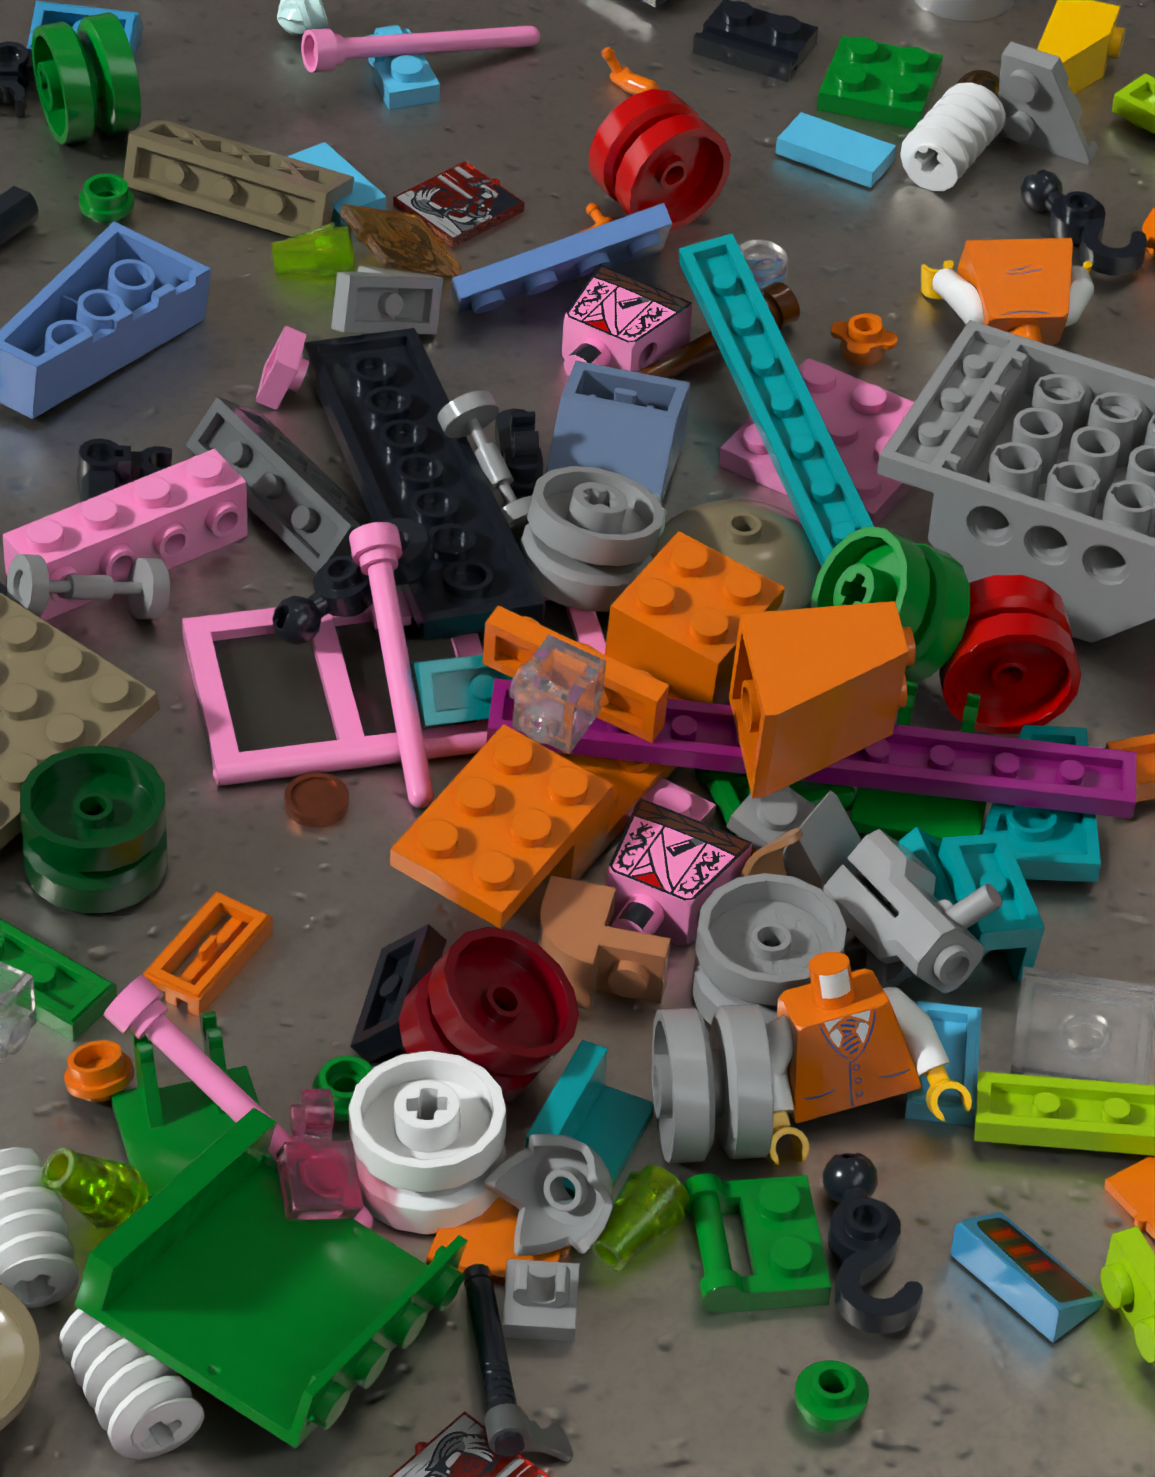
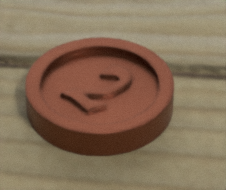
M318 772L307 773L293 779L286 787L284 794L285 810L292 820L308 827L329 826L340 821L346 815L349 808V791L343 781L333 775Z

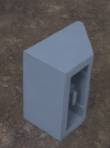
M575 361L561 396L545 474L550 470L569 466L600 468L622 474L643 485L651 493L659 495L662 504L686 438L690 382Z

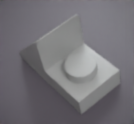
M359 266L357 272H337L331 329L343 333H378L415 328L417 334H437L443 278L371 266Z
M789 786L764 798L752 799L750 793L731 815L726 826L740 838L752 842V847L756 850H759L785 832L800 828L803 837L793 844L784 847L783 860L786 873L814 885L822 891L824 885L842 864L848 867L855 875L859 871L847 857L862 840L839 798L831 790L816 807Z

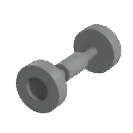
M476 390L463 394L445 405L440 410L437 419L444 434L449 438H460L472 434L478 446L475 456L492 490H499L506 503V506L501 508V511L515 540H521L525 526L529 523L527 515L532 496L517 500L510 486L514 479L496 443L488 442L482 430L497 417L499 408L491 392L488 390Z
M18 554L12 560L9 568L7 595L8 598L40 617L46 609L49 593H64L67 599L110 600L113 594H127L129 608L135 618L158 620L165 614L168 607L170 578L168 569L160 558H137L130 568L127 582H113L110 575L68 574L65 580H50L48 567L42 556Z

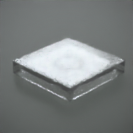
M1024 966L1020 985L1010 1074L1149 1085L1155 1019V986Z

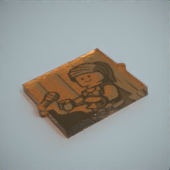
M343 204L339 214L356 233V239L366 245L383 267L457 277L460 274L462 267L444 247L445 242L437 238L418 215Z

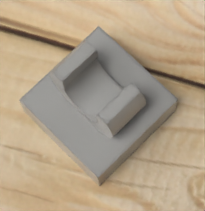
M507 1259L502 1323L504 1338L575 1342L580 1264Z

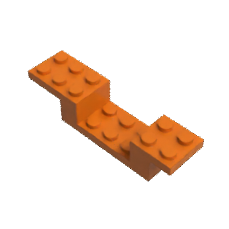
M678 531L610 606L605 655L634 669L644 670L656 679L669 684L668 698L730 705L729 691L740 615L742 613L777 611L783 603L785 587ZM503 724L390 849V866L501 929L545 878L549 880L552 875L579 881L625 828L627 814L635 807L638 800L643 798L661 778L667 779L677 766L553 752Z

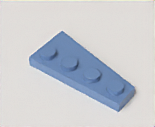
M665 204L656 205L454 277L450 289L451 297L458 313L473 309L474 314H481L503 305L506 302L505 299L525 293L527 295H535L549 290L559 283L592 275L600 264L614 268L661 254L672 226V221Z

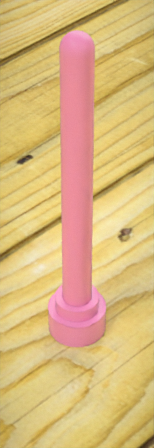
M529 25L343 38L340 33H333L329 28L309 29L303 34L301 51L302 59L308 72L333 71L337 65H342L345 59L531 47L539 42L540 32L536 27Z
M368 523L354 529L349 535L353 562L361 567L362 573L369 576L408 799L414 807L425 808L432 803L434 794L393 573L398 567V559L403 553L398 527L392 523Z
M143 974L133 980L105 1010L103 1016L123 1035L131 1032L139 1040L146 1036L235 1123L252 1108H256L272 1118L165 1016L169 1009L160 1001L164 994ZM277 1123L268 1154L303 1188L371 1229L373 1217L370 1211Z

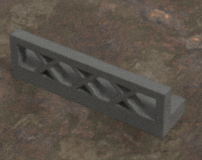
M217 396L185 444L196 456L215 448L247 482V506L315 573L334 557L341 555L350 556L352 553L349 541L350 533L362 525L373 523L371 517L260 412Z

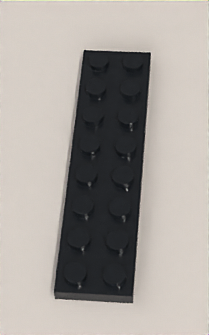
M415 328L305 342L303 358L309 360L307 372L372 522H383L395 518L413 519L422 523L429 534L434 549V559L430 568L416 580L400 585L423 640L449 639L459 635L485 632V622L498 605L520 616L530 617L539 623H544L545 602L467 437H447L437 419L440 410L450 401Z

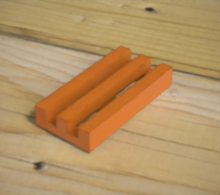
M216 891L146 969L143 975L159 990L165 992L166 1002L177 1007L183 1000L188 1003V1012L200 1017V1014L210 1006L273 933V916ZM226 914L232 916L216 935H210L199 948V954L180 976H174L173 974L221 919Z

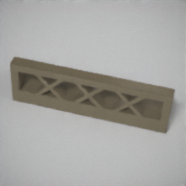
M160 118L129 133L123 176L130 188L316 245H320L328 240L333 205L352 193L354 183L353 176Z

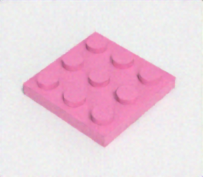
M807 358L798 367V370L874 527H877L912 488V486H908L903 482L877 474L880 453L914 402L886 391L877 385L867 383L836 370L827 364ZM750 417L720 448L719 466L787 495L757 428Z

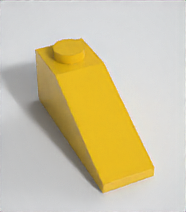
M1057 0L1037 50L1061 58L1069 77L1068 86L1074 94L1101 79L1110 58L1119 59L1126 32L1125 28L1117 27L1121 6L1094 0Z

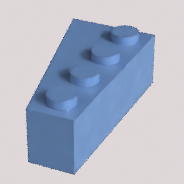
M114 221L0 329V403L34 419L204 321L211 268Z

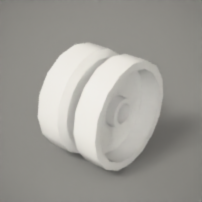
M435 1051L402 1054L375 1066L356 1085L349 1105V1128L352 1141V1178L356 1197L370 1211L372 1217L396 1230L425 1235L437 1233L438 1229L457 1227L481 1216L499 1197L489 1190L484 1182L506 1160L504 1144L506 1136V1107L501 1087L485 1068L459 1055Z

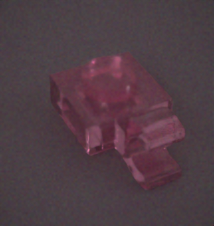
M302 1089L300 1092L302 1104H291L289 1107V1122L295 1142H284L276 1153L286 1220L355 1218L363 1208L353 1141H332L334 1102L331 1090Z

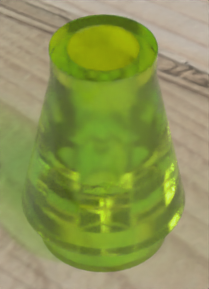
M332 222L286 240L271 243L276 275L296 274L337 277V272L355 270L354 249L348 225L336 227L335 223Z
M61 1147L50 1154L42 1170V1180L45 1186L58 1192L93 1226L102 1231L116 1230L148 1201L146 1182L141 1178L138 1170L128 1163L85 1155L67 1147Z
M653 1164L646 1165L641 1172H631L613 1203L606 1227L591 1246V1250L596 1257L610 1268L621 1271L634 1257L680 1224L685 1218L684 1208L690 1201L689 1194L683 1184L670 1172Z

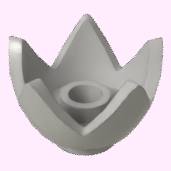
M555 1134L530 1135L529 1146L505 1160L484 1182L489 1190L519 1209L514 1235V1253L518 1256L546 1254L570 1245L579 1253H586L606 1227L613 1207V1183L605 1163L592 1148L570 1136ZM563 1177L568 1178L575 1187L574 1198L567 1193L563 1184Z

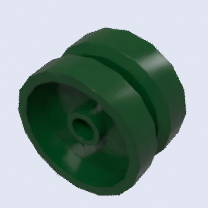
M82 746L51 755L30 771L20 788V815L25 875L38 895L59 908L83 914L108 913L139 903L159 887L168 870L165 783L152 764L130 751L110 746Z

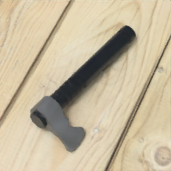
M473 1264L467 1267L463 1272L465 1275L464 1286L488 1407L484 1421L489 1448L494 1453L504 1457L515 1456L521 1452H543L566 1462L571 1460L573 1451L564 1429L557 1423H551L549 1427L541 1429L536 1421H530L521 1407L517 1406L491 1270L484 1264Z

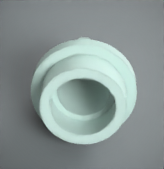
M322 0L280 1L277 20L281 27L290 35L303 37L306 30L329 27Z

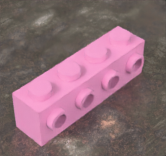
M214 448L4 533L2 536L6 587L11 562L18 554L42 556L47 564L50 580H65L68 574L110 575L113 582H127L130 568L137 558H160L169 570L248 537L247 482ZM49 593L46 609L40 617L46 621L94 600L67 599L64 593Z

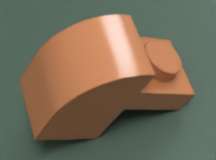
M551 875L540 908L538 944L560 964L574 988L577 1006L590 1010L595 991L662 1003L667 985L671 938L611 927L614 921L616 888Z

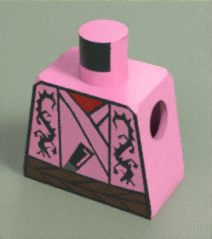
M600 264L566 311L564 317L562 357L565 359L564 369L566 374L570 376L575 361L637 372L686 345L690 341L692 302Z
M640 798L634 807L607 871L606 886L616 888L615 920L611 927L671 938L670 942L679 946L691 945L697 938L701 906L715 889L737 877H741L745 863L751 857L752 842Z

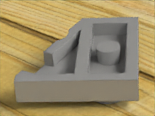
M1010 41L1001 56L998 99L1003 104L1006 119L1005 125L998 136L1087 166L1090 165L1098 151L1095 139L1086 140L1078 122L1083 114V110L1077 96L1068 86L1069 77L1061 58Z

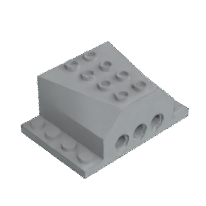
M969 320L880 453L877 474L903 482L908 486L918 487L934 493L928 541L934 548L949 553L963 566L969 583L992 575H1024L1043 581L1062 598L1068 614L1072 637L1093 643L1155 619V379Z

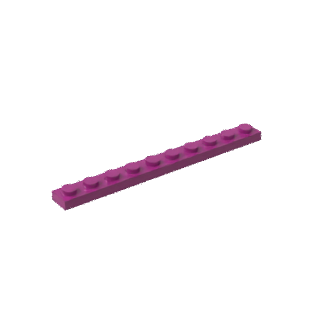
M494 679L487 728V742L505 724L553 752L746 774L731 705L668 698L664 727L653 743H650L520 681ZM894 724L892 735L801 779V781L1132 819L1136 804L1137 752Z

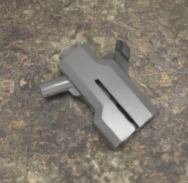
M880 829L866 835L847 857L859 870L857 875L842 864L823 888V892L839 906L846 926L858 937L862 948L867 951L866 969L873 970L882 988L895 987L906 978L914 976L919 977L944 994L959 988L981 962L985 948L967 928L1002 906L1003 903L999 893L991 884L987 883L956 904L946 899L938 901L934 897L936 876L907 847Z

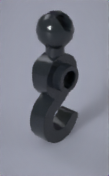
M1045 169L1024 178L1020 187L1022 201L1029 209L1038 213L1050 211L1049 229L1052 234L1057 238H1072L1073 246H1079L1080 260L1083 263L1084 261H1091V269L1093 271L1109 276H1123L1134 273L1141 268L1147 248L1145 233L1141 231L1132 232L1130 243L1125 247H1108L1101 243L1106 216L1105 207L1092 195L1081 191H1074L1064 195L1060 179L1055 173Z
M395 518L383 521L398 527L402 549H405L402 551V556L398 559V567L393 571L396 586L408 584L421 577L433 562L434 549L429 534L422 523L413 519ZM341 555L330 559L317 571L313 579L314 594L308 598L291 596L279 603L272 617L273 629L280 639L290 644L301 645L312 641L320 630L321 619L327 614L353 617L363 613L373 604L369 576L363 574L361 567L353 562L352 555Z
M858 1152L856 1154H836L827 1163L823 1171V1187L830 1199L840 1204L835 1208L830 1218L828 1247L833 1257L842 1264L837 1273L835 1304L841 1316L847 1322L865 1332L889 1334L903 1330L915 1320L920 1310L923 1295L922 1285L916 1281L907 1282L893 1297L886 1299L869 1296L861 1288L878 1277L893 1261L899 1248L901 1221L896 1212L886 1203L870 1198L878 1186L877 1169L871 1159Z

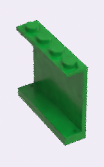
M252 1108L89 1252L74 1306L296 1449L317 1426L326 1430L335 1423L344 1410L350 1393L357 1385L367 1389L375 1382L382 1372L390 1352L396 1345L406 1349L413 1343L424 1326L428 1313L434 1307L443 1311L449 1306L464 1281L465 1275L458 1270V1266L468 1240L458 1235L447 1247L441 1245L436 1250L434 1259L429 1265L423 1263L266 1165L264 1162L277 1122L256 1108Z

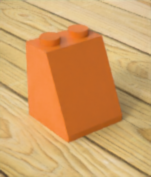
M895 601L742 613L740 615L729 701L752 799L767 797L893 734L897 709L905 707L907 703L906 666L914 665L916 654L913 631L911 627H902Z

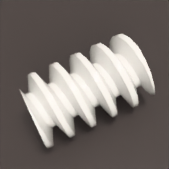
M969 82L958 83L949 88L902 142L901 160L903 168L910 179L919 187L930 191H945L953 187L957 180L963 176L967 168L973 164L986 146L992 142L994 137L1004 127L1006 113L1003 104L992 91L982 85Z
M12 1147L0 1150V1283L11 1290L24 1303L26 1308L44 1307L62 1300L73 1292L79 1282V1270L77 1264L73 1261V1245L68 1239L67 1221L62 1217V1201L57 1195L56 1177L49 1169L42 1167L41 1157L32 1148Z
M79 1308L69 1317L61 1330L58 1343L62 1358L70 1366L76 1383L82 1387L89 1406L95 1409L98 1422L107 1431L110 1443L115 1451L123 1457L138 1460L158 1457L175 1450L187 1442L200 1429L205 1417L203 1408L198 1401L191 1398L190 1385L187 1380L178 1376V1372Z

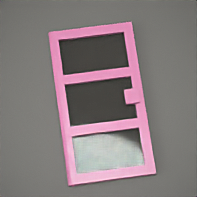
M403 591L397 592L410 662L483 654L485 632L459 635L449 639L439 638L424 641ZM542 596L545 602L544 623H540L542 626L578 643L588 644L605 655L606 642L595 611H583L568 607ZM374 604L370 605L363 613L353 617L327 614L321 619L320 630L312 641L301 645L290 644L280 639L274 631L272 617L276 607L182 618L183 640L212 762L213 777L216 780L217 786L301 776L307 773H325L402 763ZM412 675L418 711L420 716L416 676ZM489 719L421 726L427 759L478 753L487 742Z

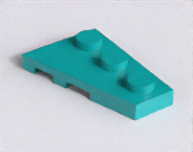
M1023 725L1018 738L1089 747L1087 728ZM992 803L986 818L983 834H1006L1024 879L1098 882L1101 857L1096 814Z

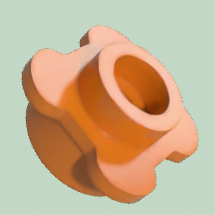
M873 313L858 314L851 317L848 322L837 321L831 326V336L841 340V355L847 361L857 365L878 363L883 359L885 350H892L897 346L898 336L893 332L887 331L882 325V318Z

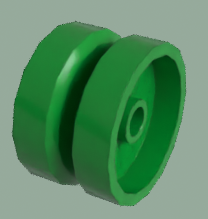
M107 12L84 17L79 23L77 33L64 21L37 26L34 29L31 45L36 87L46 121L57 142L65 145L88 140L93 135L96 125L107 135L133 131L139 126L141 94L137 69L125 30L116 15Z
M867 526L848 534L831 550L821 567L811 596V608L895 601L902 627H911L915 640V663L913 666H906L904 673L906 681L917 682L931 677L949 661L965 631L970 613V584L963 566L945 551L927 544L914 543L910 538L886 528Z

